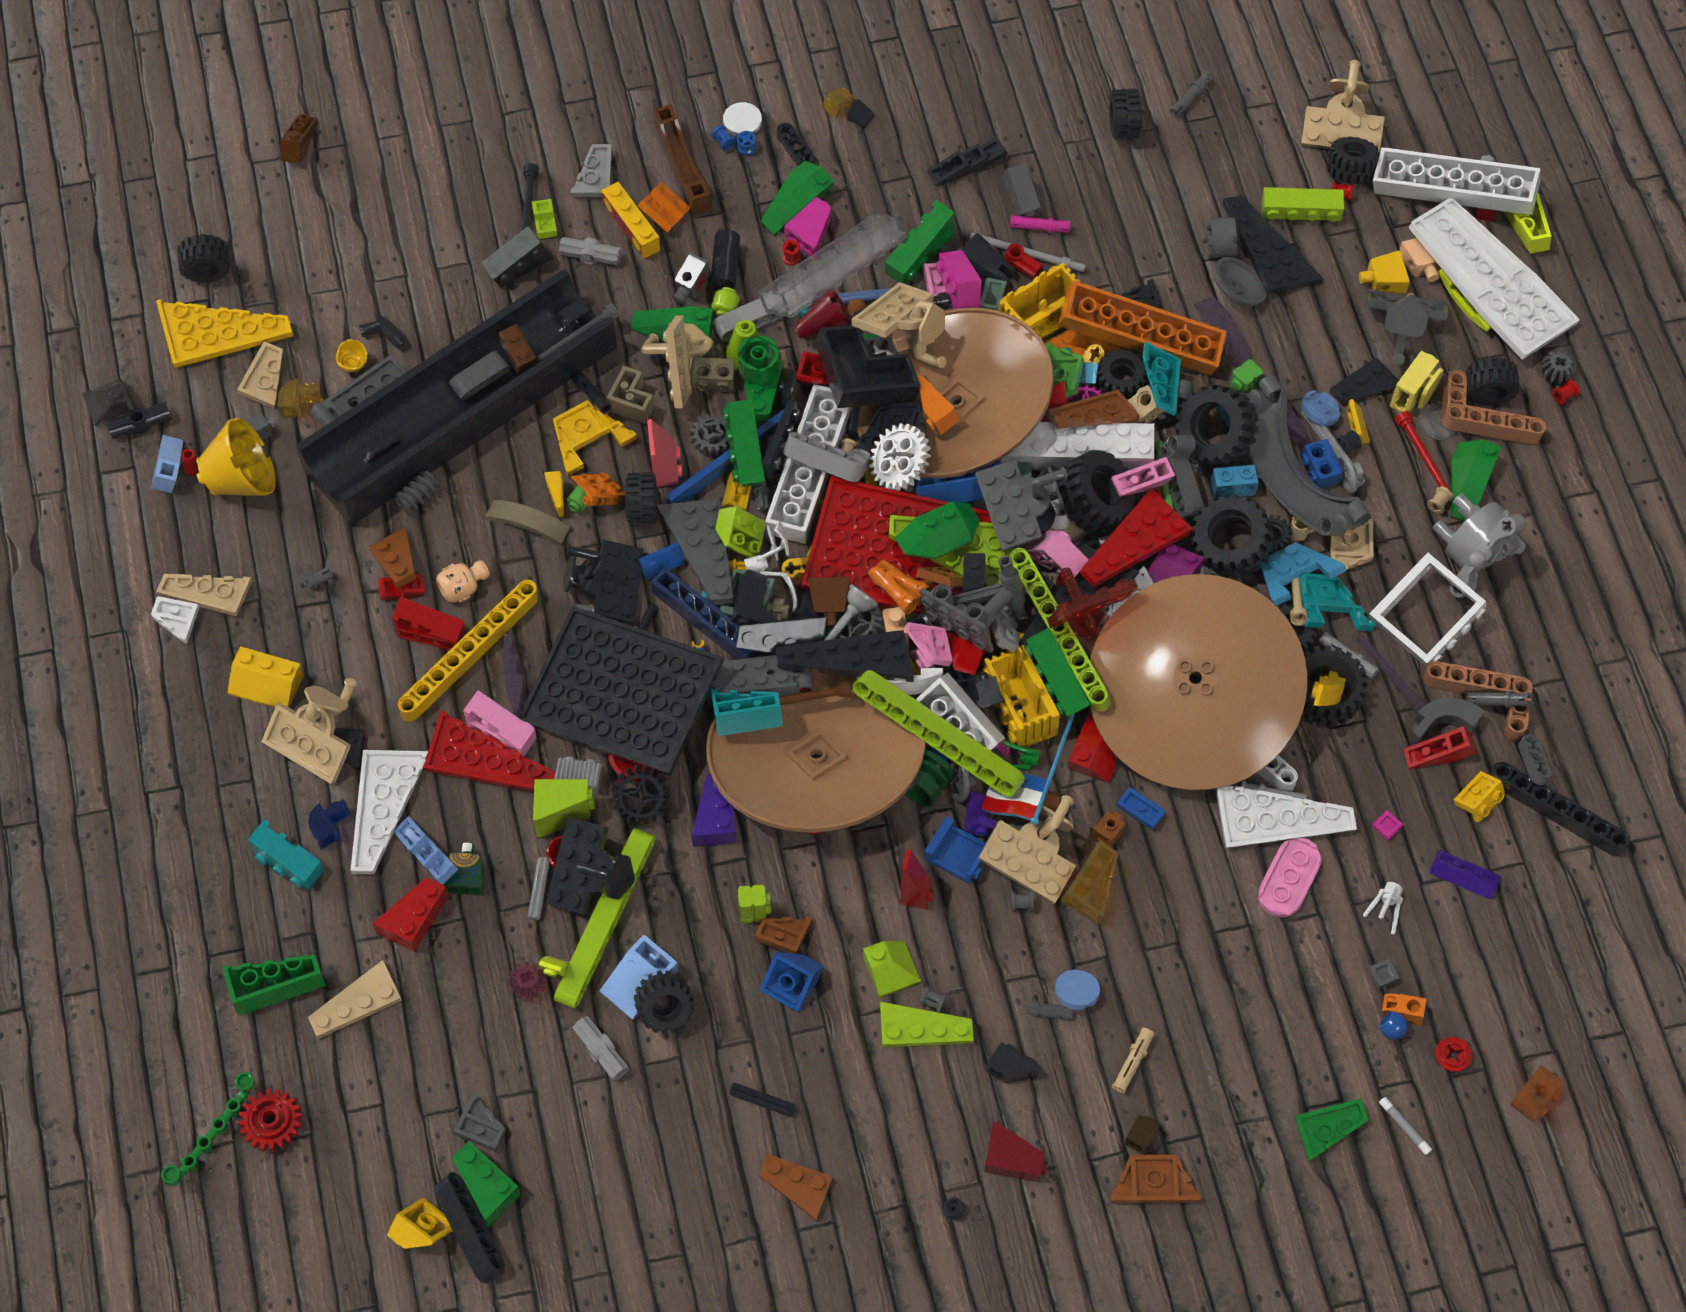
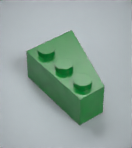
M779 360L777 375L765 385H759L744 379L746 400L752 399L757 428L770 420L774 415L776 400L779 394L777 389L784 375V360Z
M468 1141L452 1159L487 1228H489L521 1193L518 1185Z

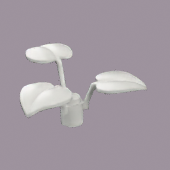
M780 521L777 523L774 531L781 537V545L779 547L776 546L774 535L770 527L767 526L764 536L771 544V550L763 555L744 559L747 570L749 569L768 576L783 577L791 591L793 598L792 613H795L797 609V594L790 576L783 572L765 571L768 568L767 557L775 554L776 561H778V551L784 548L786 555L789 556L788 540Z

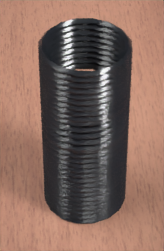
M730 229L716 232L714 238L710 286L715 291L721 290L723 287L731 289L736 287L740 235Z

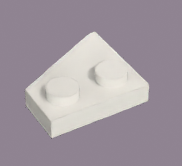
M157 596L151 616L152 619L183 643H187L199 611V605Z

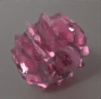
M527 961L525 962V967L517 964L518 971L511 970L510 975L512 978L508 980L509 985L512 986L510 988L513 994L517 993L518 999H521L524 995L527 1001L531 999V995L538 998V991L544 992V984L547 983V978L544 977L545 974L543 973L544 970L538 969L539 967L536 963L531 967Z

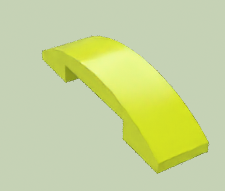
M1440 269L1439 275L1445 287L1461 310L1483 330L1488 331L1492 329L1443 269Z

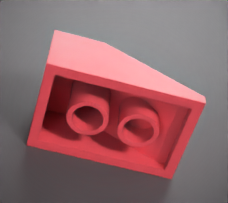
M652 419L647 420L652 471L656 476L657 487L679 485L678 477H682L681 464L677 465L676 459H680V449L675 447L674 438Z

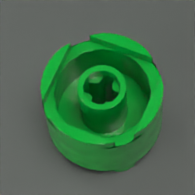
M759 335L757 338H746L738 348L740 375L747 381L759 385L767 384L768 381L777 375L779 371V351L776 343L771 338Z

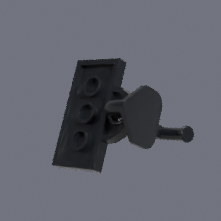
M604 539L601 543L600 552L569 544L567 546V557H569L563 578L564 592L568 593L571 586L579 587L586 596L594 598L592 613L633 626L636 617L641 577V566L638 559L643 557L644 548ZM577 557L587 559L580 566L576 565Z
M568 817L545 904L587 915L592 893H602L605 891L608 898L619 900L633 885L635 875L631 858L622 854H618L614 858L611 853L604 850L608 827Z

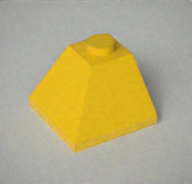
M421 1198L397 1213L387 1236L394 1240L397 1245L407 1249L432 1245L453 1230L445 1214L426 1199Z

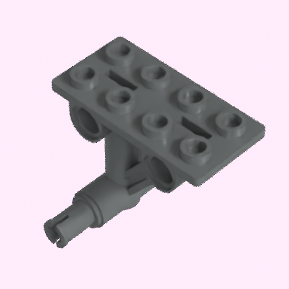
M1004 555L998 560L1001 568L999 574L1001 583L954 596L950 587L945 584L936 586L931 592L921 588L919 593L927 618L942 624L948 631H954L963 640L971 641L978 649H984L991 653L994 649L989 626L995 620V616L1007 604L1012 607L1013 616H1016V618H1023L1027 612L1024 606L1026 600L1023 590L1024 585L1020 580L1018 570L1013 567L1012 558H1009L1008 555ZM989 601L984 607L981 604H978Z

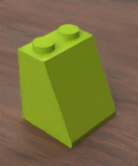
M535 779L533 823L537 838H542L564 829L568 817L581 821L590 818L591 810L595 809V797L593 796V787H589L588 779Z

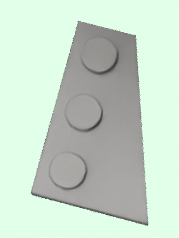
M611 144L591 145L585 158L584 166L576 178L575 186L571 189V197H602L601 190L611 185Z

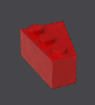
M427 877L424 878L373 923L376 934L415 952L448 898L446 887Z

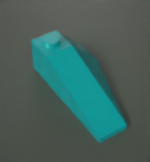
M1146 341L1143 347V361L1156 407L1174 416L1177 409L1181 359Z

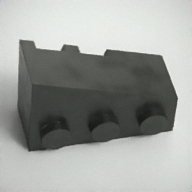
M527 226L481 262V264L497 285L502 287L553 260L554 257L537 235Z

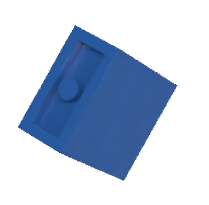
M946 816L925 849L924 860L970 885L973 879L977 880L982 873L983 868L981 866L983 862L977 858L986 843L954 826V820Z

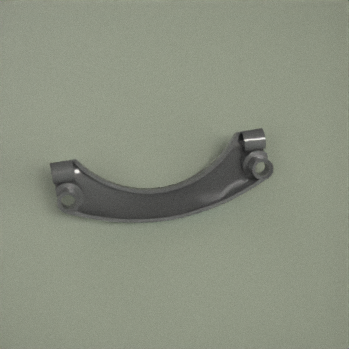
M1268 375L1259 382L1260 389H1252L1249 393H1241L1250 398L1249 403H1253L1256 408L1253 413L1258 414L1259 421H1256L1259 431L1258 433L1255 432L1254 435L1256 441L1255 444H1250L1249 448L1251 450L1248 454L1261 479L1276 499L1297 519L1324 536H1338L1346 530H1355L1368 522L1372 515L1359 497L1345 498L1333 495L1317 486L1301 468L1293 452L1288 434L1287 394L1275 376Z

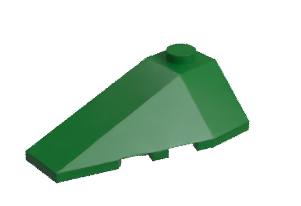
M692 306L634 311L631 330L646 337L654 333L659 337V340L664 342V331L667 330L674 317L684 316L685 324L696 325L711 338L713 309Z

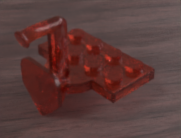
M1065 567L1056 578V584L1062 587L1067 586L1073 600L1056 606V610L1052 612L1047 622L1050 628L1068 622L1074 634L1086 639H1092L1096 635L1102 618V610L1112 604L1128 599L1138 588L1135 579L1131 581L1123 579L1115 583L1113 588L1108 589L1106 586L1095 591V595H1082L1072 570L1069 567Z

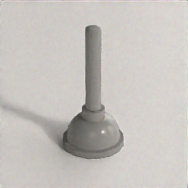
M850 584V589L847 593V600L849 602L846 607L847 610L825 640L836 639L854 614L857 615L859 611L866 612L873 606L876 607L878 603L855 585Z

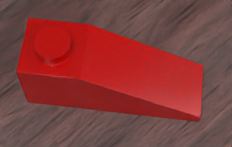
M1464 726L1403 748L1409 769L1454 762L1478 754L1473 736Z

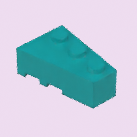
M711 689L718 736L783 726L778 692L751 691L750 694H740L738 690L722 693L718 692L717 689Z

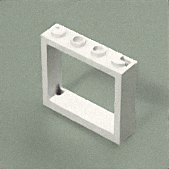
M1427 553L1369 614L1370 619L1427 668L1431 662H1439L1443 657L1441 654L1446 649L1451 650L1455 646L1459 635H1465L1472 627L1471 623L1476 618L1479 620L1482 617V614L1486 611V601L1431 554ZM1433 567L1475 604L1426 654L1384 617Z

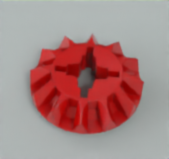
M1444 1038L1436 1047L1437 1063L1444 1070H1449L1453 1073L1463 1071L1471 1063V1048L1461 1038ZM1449 1050L1453 1053L1460 1052L1456 1058L1457 1060L1447 1058L1450 1053Z

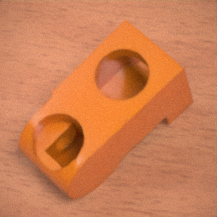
M1385 994L1381 1013L1386 1016L1392 1011L1399 1012L1408 1021H1413V1024L1422 1026L1426 998L1403 994Z

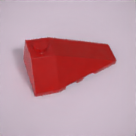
M952 630L948 631L947 637L954 670L975 675L986 650H980L971 641L963 640Z
M1090 709L1069 758L1068 769L1109 784L1117 765L1114 763L1116 755L1101 736Z
M907 849L902 867L900 904L926 910L928 902H933L935 890L931 889L932 881L913 851Z

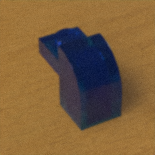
M344 799L331 803L326 809H323L319 803L310 812L308 825L320 850L340 839L333 824L351 815Z

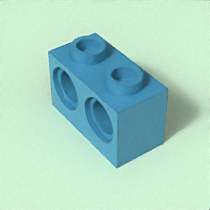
M1255 465L1214 468L1211 478L1214 499H1219V496L1223 495L1226 498H1230L1231 494H1236L1238 497L1255 495L1258 486Z

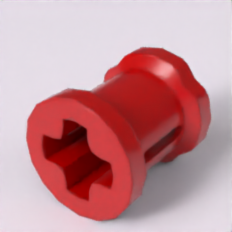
M1332 182L1331 189L1343 190L1344 199L1351 201L1353 185H1350V183L1349 185Z
M794 240L785 241L782 245L784 252L782 256L783 262L789 266H794L800 262V244Z
M1568 380L1562 387H1556L1552 390V396L1559 405L1565 404L1566 400L1571 397H1577L1580 393L1579 386L1574 380Z

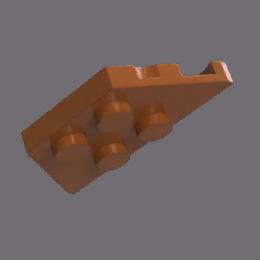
M1130 1155L1116 1188L1111 1195L1110 1203H1200L1201 1196L1196 1192L1191 1183V1178L1184 1171L1177 1155Z

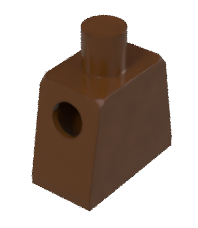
M850 577L808 578L814 612L824 613V617H826L825 625H836L837 613L846 612Z

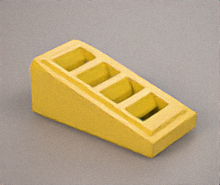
M560 471L545 472L546 485L559 518H564L562 474Z

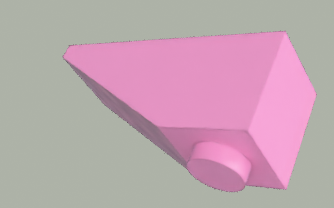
M1167 457L1115 475L1111 479L1119 497L1165 485L1175 474Z

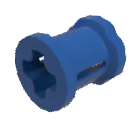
M725 125L717 126L711 133L712 138L720 143V148L723 151L731 149L736 143V138L727 132Z

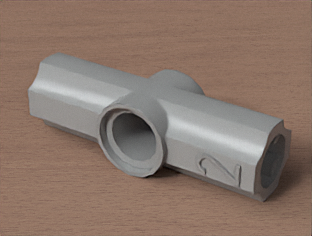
M563 237L560 241V255L579 258L586 264H595L597 261L618 265L621 259L622 251L620 247L601 244L594 238H586L583 241Z
M588 1016L582 1017L576 1022L572 1029L586 1046L585 1048L594 1062L599 1063L613 1081L623 1077L629 1068L615 1051V1046L608 1036L602 1034Z

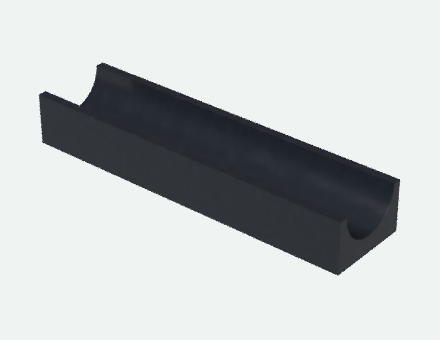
M563 269L296 444L303 470L350 526H353L393 499L395 494L401 492L402 487L407 486L409 481H413L415 476H419L422 470L432 473L571 380L577 373L584 371L617 349L614 321L608 316L541 362L536 363L535 366L523 374H517L514 365H512L499 342V332L517 324L535 357L570 335L568 331L565 332L561 328L558 312L577 299L582 304L584 303L572 284L570 274L566 269ZM590 312L591 317H592V320H593V319L596 318V317ZM498 351L509 365V370L469 398L461 400L449 384L451 379L491 352ZM393 429L398 432L400 436L399 441L394 444L392 442L390 447L379 454L375 453V456L370 460L363 456L362 449L367 446L371 447V443L383 435L387 436V433Z

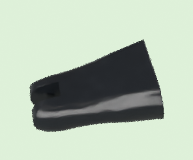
M976 233L961 249L977 274L986 279L992 278L1007 281L1008 283V278H1013L1017 273L1014 266L1002 257L979 233Z

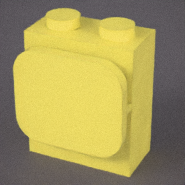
M1421 350L1396 384L1390 407L1400 413L1403 411L1411 412L1415 405L1419 403L1418 408L1422 410L1439 386L1444 371L1442 368L1436 371L1439 360Z

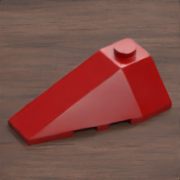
M803 351L795 382L810 386L816 384L830 387L818 354Z

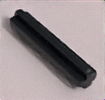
M738 1083L731 1085L729 1091L731 1096L789 1117L794 1114V1103Z

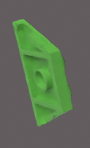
M1047 342L1046 347L1054 372L1053 385L1065 381L1067 398L1076 395L1084 364L1083 357L1077 353H1070L1065 348H1056L1053 343Z

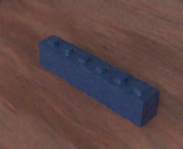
M666 567L651 580L652 594L736 660L755 658L761 654V651L735 647L738 625L731 622L730 617Z

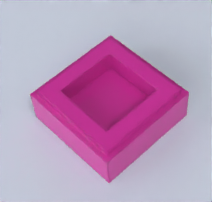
M1386 810L1371 827L1389 841L1403 827V823Z

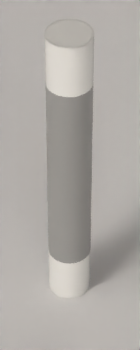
M1386 1097L1379 1102L1425 1155H1428L1433 1150Z

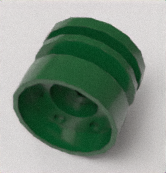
M925 749L920 771L910 788L905 792V795L920 805L926 807L933 806L940 797L941 790L945 789L948 782H951L954 773L952 768L941 757Z

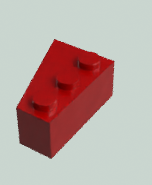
M400 596L392 616L397 638L449 651L466 633L464 621L460 618L442 613Z

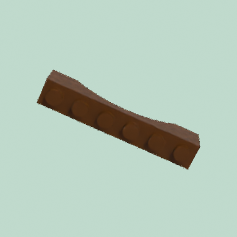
M672 104L654 109V125L692 213L695 214L711 209V194L705 180L701 177L693 163Z

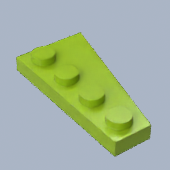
M880 1002L882 1048L973 1044L972 1019Z

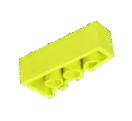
M1539 193L1537 194L1532 215L1503 211L1530 254L1550 250L1552 236Z

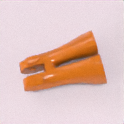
M884 559L868 571L873 582L877 586L882 587L906 615L912 613L916 605L920 606L922 604L919 590L924 588L931 592L933 588L929 583L918 581L905 575Z

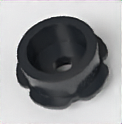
M956 1197L945 1200L942 1205L944 1209L943 1214L947 1219L958 1220L962 1217V1213L965 1212L964 1203Z

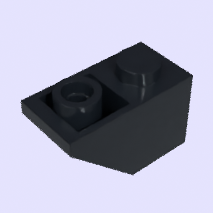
M1001 1042L987 1061L985 1071L1001 1082L1009 1083L1036 1078L1040 1067L1031 1057H1024L1019 1054V1051L1013 1045H1006Z

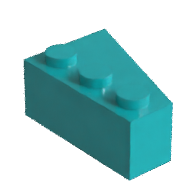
M264 819L248 838L255 855L254 859L263 866L267 864L272 867V871L278 876L289 878V881L295 887L301 888L302 886L309 890L324 871L321 861L299 844L295 846L286 840L287 835L283 832L279 835L270 829V823Z

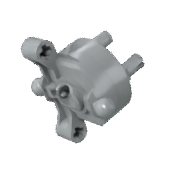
M1461 493L1453 501L1459 507L1458 512L1466 518L1460 528L1454 532L1440 520L1433 526V530L1448 543L1446 554L1460 566L1461 570L1457 577L1475 592L1480 569L1489 567L1493 562L1501 561L1503 558H1511L1514 554H1521L1525 550V542L1518 536V533L1524 530L1526 522L1522 515H1510V511L1505 510L1497 502L1489 503L1480 508ZM1450 583L1452 595L1455 597L1466 596Z

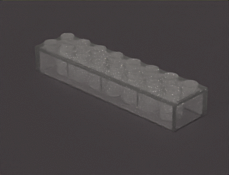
M872 214L759 290L758 294L765 312L787 316L788 318L794 317L799 313L798 311L811 306L814 300L822 297L829 289L840 286L843 283L842 281L855 276L857 271L870 266L873 260L883 257L888 250L899 246L900 242L906 239L899 217Z

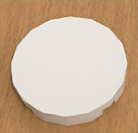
M739 102L726 109L723 115V124L727 127L728 133L736 137L743 131L756 133L762 125V115L753 104Z

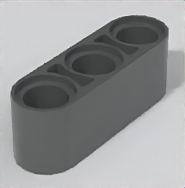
M493 351L451 379L449 384L461 400H465L504 375L510 367L498 351Z

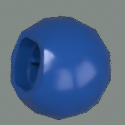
M1392 1011L1381 1020L1379 1027L1385 1038L1397 1040L1405 1036L1408 1030V1022L1403 1014Z

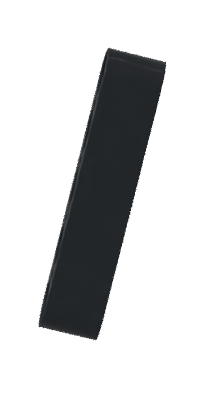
M450 1172L434 1186L433 1191L476 1278L480 1282L487 1284L505 1269V1263L463 1179L457 1173Z

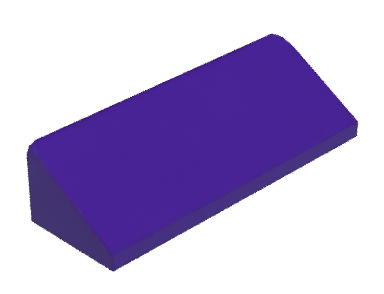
M1438 850L1429 871L1430 874L1488 899H1492L1501 878L1496 873L1442 850Z

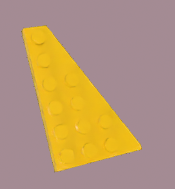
M156 300L174 368L259 346L264 341L270 343L293 337L290 322L286 315H272L270 313L261 315L253 314L247 310H229L223 307L214 309L207 308L206 305L184 304L182 302L174 304Z

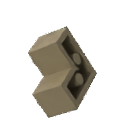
M623 365L607 396V401L612 405L610 412L646 424L654 409L653 395L641 391L643 387L641 371Z

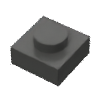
M1389 958L1368 968V972L1378 990L1397 982L1400 978Z

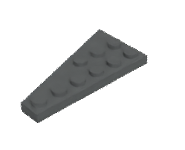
M719 498L657 505L658 513L663 517L665 525L670 529L683 556L692 567L694 575L699 579L709 601L713 605L733 603L726 546L715 529L720 509Z

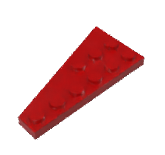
M1151 488L1082 567L1080 574L1095 588L1190 535L1192 527Z
M443 710L440 711L424 764V771L529 792H534L535 779H555L556 772L536 761L525 758L516 750L513 751L505 747V744L485 733L472 729L465 725L463 721L452 718Z

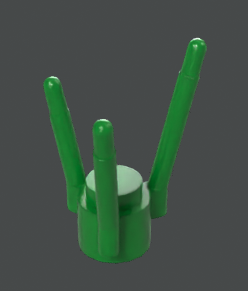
M1004 739L1006 741H1003V745L1022 752L1020 761L1024 763L1013 764L1012 766L1030 771L1031 766H1037L1040 750L1021 747L1011 743L1008 739Z

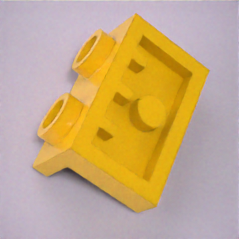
M1480 771L1453 800L1456 806L1472 813L1474 821L1479 823L1503 800L1505 792L1501 780Z

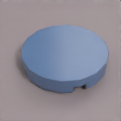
M1316 390L1307 392L1301 400L1303 413L1316 424L1322 426L1335 424L1341 416V412L1339 413L1340 407L1336 400L1325 392H1321V394L1316 393Z
M1069 970L1061 974L1056 980L1054 993L1063 1006L1073 1010H1084L1085 1007L1095 1005L1099 999L1100 985L1098 980L1086 971Z

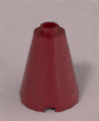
M831 288L796 322L795 332L800 339L809 340L818 336L820 328L852 324L851 315L847 317L846 310L848 309Z

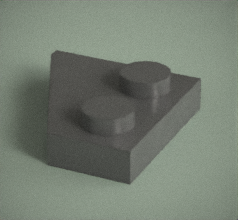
M472 1093L453 1132L456 1136L496 1151L506 1130L500 1121L493 1116L488 1107H485L480 1101L477 1094Z

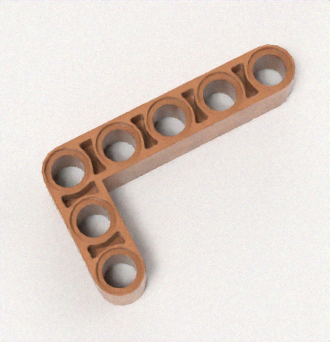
M1460 370L1450 372L1443 386L1441 421L1446 429L1532 445L1540 441L1546 430V424L1542 419L1466 405L1467 376Z
M1438 661L1428 664L1423 677L1424 683L1430 688L1467 695L1469 692L1506 693V691H1514V693H1532V683L1525 677ZM1452 677H1457L1460 680H1454ZM1514 706L1513 708H1507L1504 735L1509 741L1518 742L1522 739L1528 727L1530 707ZM1512 727H1517L1520 731L1514 730Z

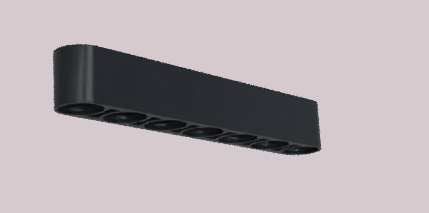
M1498 762L1494 765L1490 776L1502 781L1505 794L1609 855L1618 857L1625 852L1630 843V837L1624 830L1547 785L1534 783L1528 774L1509 763ZM1497 773H1502L1505 777H1500ZM1516 784H1521L1524 788H1519ZM1535 795L1541 796L1544 800L1538 799ZM1555 807H1560L1563 811H1558ZM1574 818H1579L1583 823L1577 822ZM1594 829L1601 831L1602 834L1596 833ZM1614 841L1620 842L1622 846L1616 845Z

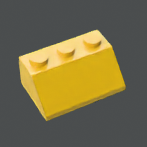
M240 646L231 666L227 693L231 696L273 708L279 703L290 708L304 673L300 663Z

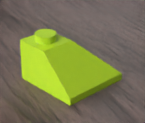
M883 941L863 948V960L879 998L921 983L905 942Z

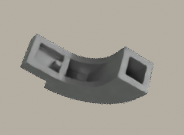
M1442 698L1434 700L1418 711L1414 720L1415 724L1410 730L1412 736L1409 742L1413 745L1420 743L1431 728L1441 724H1448L1457 728L1464 726L1472 733L1481 722L1485 711L1463 699Z

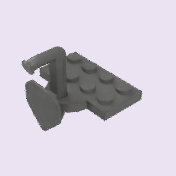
M1367 289L1366 307L1377 312L1381 311V309L1386 310L1385 327L1389 332L1398 334L1393 362L1396 365H1402L1405 361L1403 352L1407 336H1421L1426 330L1428 318L1434 322L1447 321V302L1418 298L1412 292L1407 295Z
M1014 459L975 473L1002 552L1043 539L1036 519L1044 515L1051 501L1058 499L1061 509H1065L1056 483L1058 480L1067 479V471L1064 467L1052 472L1051 467H1048V474L1037 478H1022Z

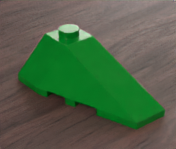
M804 161L790 172L760 222L774 236L816 197L821 199L828 194L835 181L821 166Z
M1482 439L1458 443L1451 460V484L1454 496L1451 501V518L1464 522L1466 519L1458 512L1459 507L1453 503L1454 499L1461 493L1474 505H1479L1502 446Z

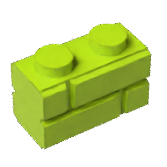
M753 885L752 887L739 886L740 922L742 924H751L753 921L761 923L763 918H767V914H771L770 892H765L764 885Z

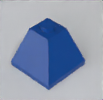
M776 952L759 991L799 1012L815 987L824 966L805 955Z

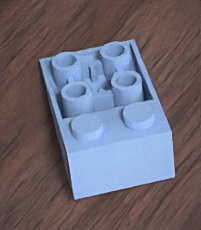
M643 935L628 950L599 992L633 1020L638 1015L634 1005V995L637 994L635 991L636 987H641L640 981L643 978L647 980V975L651 973L653 976L657 975L656 971H662L665 974L667 970L671 971L672 975L679 972L678 963L647 936Z

